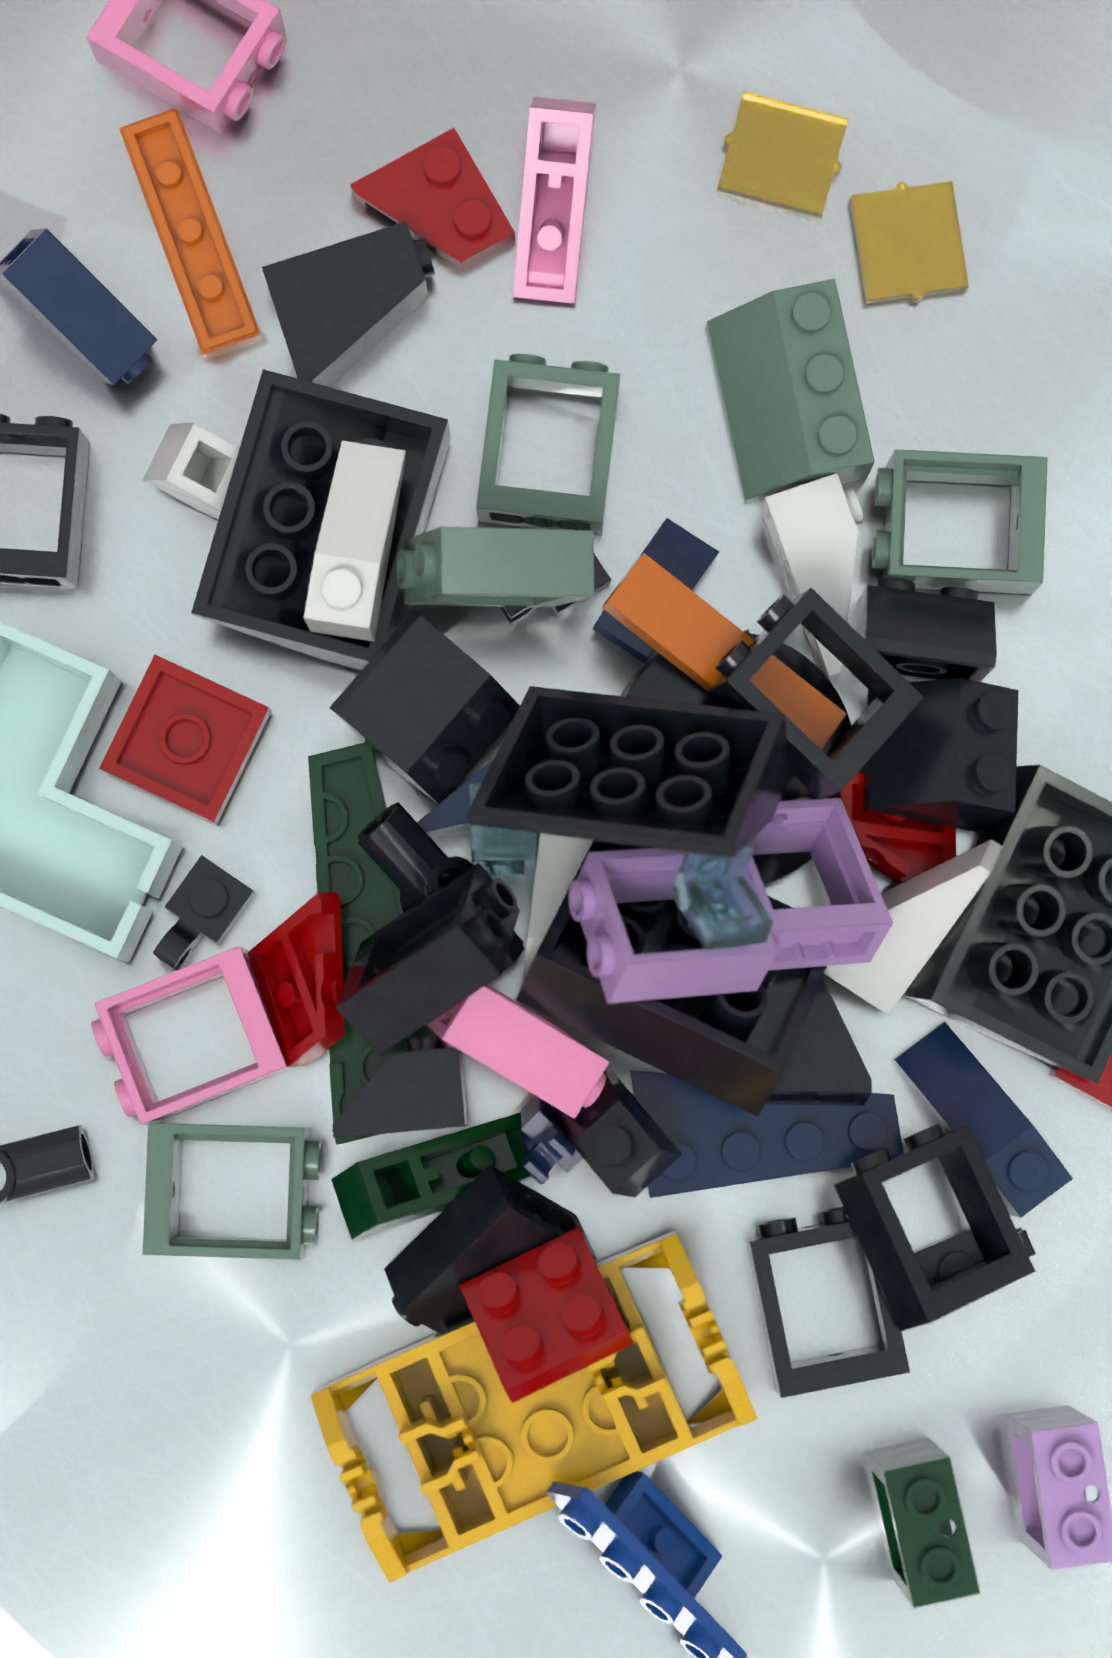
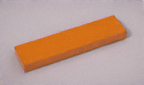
M176 107L120 127V133L204 360L207 361L262 341L263 337L178 108Z
M645 553L635 561L601 607L706 691H709L722 677L715 669V666L726 653L740 640H743L749 646L754 641ZM771 655L750 678V681L821 750L847 714L774 655Z

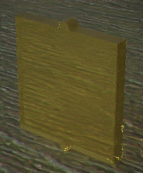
M744 91L733 133H728L725 136L724 145L728 148L717 191L822 218L833 176H838L842 168L841 163L837 159L848 118Z
M952 181L908 187L906 183L899 182L895 189L851 195L850 202L866 303L911 297L914 302H920L924 295L968 289V276Z

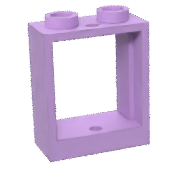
M797 798L792 801H780L773 819L740 851L778 949V954L769 970L871 962L891 928L893 921L841 798L822 800ZM810 852L832 905L773 910L752 855Z
M658 848L589 852L577 880L573 881L570 885V911L574 920L581 922L588 943L587 960L589 969L594 977H599L607 1003L757 991L778 954V949L741 852L734 858ZM698 898L716 948L633 954L616 903Z
M1069 1405L1005 1413L1023 1544L1051 1570L1112 1562V1512L1098 1422ZM1089 1485L1096 1486L1098 1490L1097 1498L1092 1501H1087L1085 1488Z

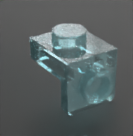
M481 783L469 784L470 806ZM470 825L472 864L475 865L479 862L482 867H486V871L492 878L525 876L524 866L537 864L536 833Z
M750 842L734 858L685 852L671 895L705 950L765 943L767 941L773 921L744 877L753 851Z

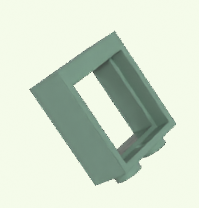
M512 354L509 356V361L494 359L476 505L479 522L555 530H574L578 528L579 530H593L594 535L602 536L620 374L609 373L608 366L592 361H575L571 364V368L546 365L544 358L531 354ZM509 387L602 397L590 496L497 485Z
M895 449L887 463V468H878L876 474L875 506H885V530H875L872 549L873 568H883V578L911 581L916 584L915 588L940 590L943 587H962L977 592L1033 594L1043 583L1048 457ZM907 480L1011 486L1008 570L904 565Z
M441 526L404 540V550L398 552L396 559L397 585L399 589H405V605L555 607L594 597V531Z
M148 1123L142 1255L293 1260L304 1258L306 1256V1245H317L319 1209L318 1206H308L309 1180H319L321 1141H310L311 1127ZM182 1140L290 1143L287 1239L178 1236Z

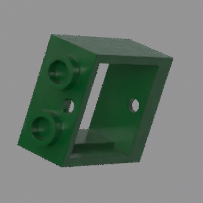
M930 1438L866 1451L893 1579L912 1607L916 1608L980 1594L950 1456ZM950 1520L955 1523L956 1527L955 1532L953 1534L950 1525Z

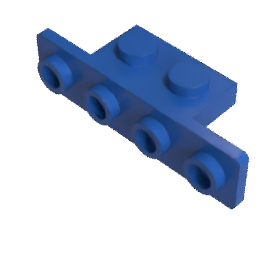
M636 1471L624 1476L605 1505L588 1488L553 1481L546 1494L562 1510L558 1515L560 1521L577 1536L585 1540H591L603 1552L599 1559L607 1570L626 1582H632L644 1594L640 1602L648 1612L665 1623L673 1624L682 1633L683 1637L680 1640V1644L689 1654L695 1658H746L748 1656L741 1646L694 1599L723 1555L645 1473Z

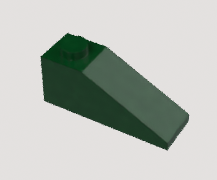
M521 1112L356 1162L332 1178L331 1181L352 1241L444 1210L489 1165L519 1182L533 1178L521 1166L524 1157L529 1152L521 1138V1135L524 1133L521 1130Z

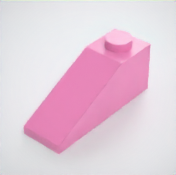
M534 97L531 103L513 297L575 303L596 103Z

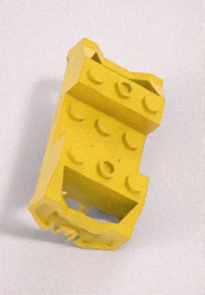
M671 1231L596 1263L634 1344L514 1403H511L504 1391L475 1321H471L440 1336L437 1334L432 1335L313 1391L310 1397L326 1447L333 1463L340 1465L344 1470L339 1474L342 1484H346L347 1493L353 1500L351 1506L354 1513L360 1511L362 1519L360 1528L389 1583L408 1575L409 1572L557 1507L556 1503L546 1494L553 1481L581 1486L593 1491L734 1427H741L758 1419L736 1365L727 1350L728 1347L721 1335L715 1317L707 1305L701 1285L675 1231ZM624 1268L670 1269L683 1297V1300L678 1303L708 1372L711 1374L716 1373L722 1390L688 1423L621 1270ZM376 1379L379 1381L399 1428L398 1438L401 1445H406L421 1480L420 1490L423 1496L427 1495L441 1530L398 1533L389 1517L377 1486L379 1478L374 1467L370 1469L360 1445L357 1444L347 1410Z

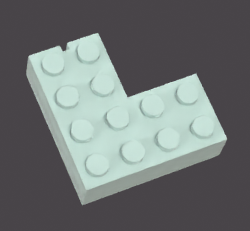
M0 621V906L116 959L129 963L153 910L142 906L145 897L148 894L159 899L183 847L165 836L69 794L121 684V680L103 666Z

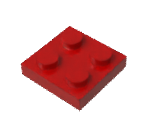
M154 654L99 769L217 825L272 711L269 707Z
M579 1227L459 1285L504 1391L511 1403L634 1344Z

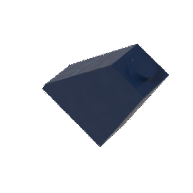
M47 228L30 230L0 261V286L104 383L115 385L121 378L128 384L140 375L153 360V356L147 350L158 339Z

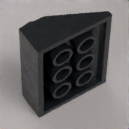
M263 369L191 611L192 615L325 661L362 670L396 631L405 600V589H399L396 581V559L398 552L404 550V540L424 533L451 439L448 419ZM342 441L406 450L375 642L311 632L304 620L314 554Z
M530 686L466 814L468 824L734 858L773 819L789 778L785 714Z
M1042 765L1017 766L1015 813L984 828L975 845L977 847L992 839L1003 846L992 872L913 980L905 996L958 1023L1091 1083L1098 1084L1112 1053V802Z
M593 840L573 881L577 880L589 852L649 849L650 847ZM568 889L534 956L515 1001L758 1117L784 1073L827 966L769 970L757 991L607 1003L599 977H594L589 969L587 960L588 943L581 922L575 921L572 917L569 907ZM768 896L773 910L793 908ZM698 898L616 903L634 955L716 948Z

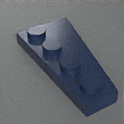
M629 1070L633 1096L682 1153L672 1165L647 1186L649 1198L852 1167V1162L887 1147L892 1158L904 1153L895 1097L892 1094L871 1093L865 1106L765 1104L757 1117L667 1073Z

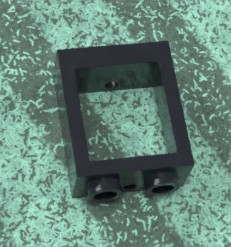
M0 414V452L65 456L57 552L0 548V585L77 590L90 442L81 429L73 427V421L66 418L39 416L35 418V424L10 423L11 418L9 416Z
M810 587L793 600L782 594L757 620V623L764 629L763 632L750 646L743 640H740L726 653L715 666V669L722 677L712 686L708 693L724 708L784 714L750 681V678L801 623L877 697L827 754L785 715L789 771L819 800H822L844 789L924 697Z
M479 862L360 943L335 1008L378 1055L393 1047L502 974L520 912L513 892L504 881L499 878H492Z
M938 1123L904 1139L909 1151L892 1158L887 1147L862 1157L851 1163L856 1175L834 1185L899 1331L929 1324L1035 1272L968 1125L944 1134ZM938 1157L985 1261L930 1287L883 1186V1182Z
M844 1207L821 1211L823 1223L800 1228L797 1226L796 1217L758 1224L760 1236L745 1238L775 1388L781 1398L910 1373L902 1331H899L867 1258L866 1261L883 1344L793 1362L790 1361L769 1254L857 1237Z

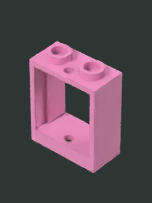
M109 0L86 36L96 60L219 134H222L231 119L238 121L245 114L254 95L252 85L264 67L270 70L276 65L286 47V31L281 11L278 7L266 0H213L252 24L210 90L206 91L134 48L164 0Z
M241 946L235 947L94 1003L99 1019L91 1022L92 1030L104 1057L110 1055L115 1057L122 1079L114 1081V1086L119 1102L127 1117L137 1115L140 1125L155 1123L293 1068L288 1067L251 966L247 949ZM224 976L257 1063L158 1102L125 1015Z
M489 984L426 1024L442 1040L574 1119L582 1106L587 1108L595 1102L606 1082V1074L603 1072L608 1066L609 1061L576 1037Z

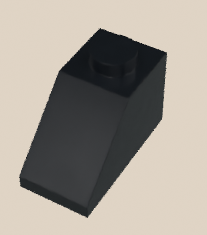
M439 1036L407 1039L408 1052L391 1054L332 1125L333 1138L468 1126L461 1050L456 1047L447 1048L446 1041L442 1040Z
M607 1066L603 1072L606 1074L605 1085L591 1106L587 1108L582 1106L575 1119L557 1108L556 1110L571 1144L610 1192L617 1195L636 1197L672 1165L682 1153L612 1069Z

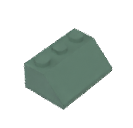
M835 279L774 290L707 321L709 339L744 504L764 500L767 496L838 473L841 484L867 479L875 460Z

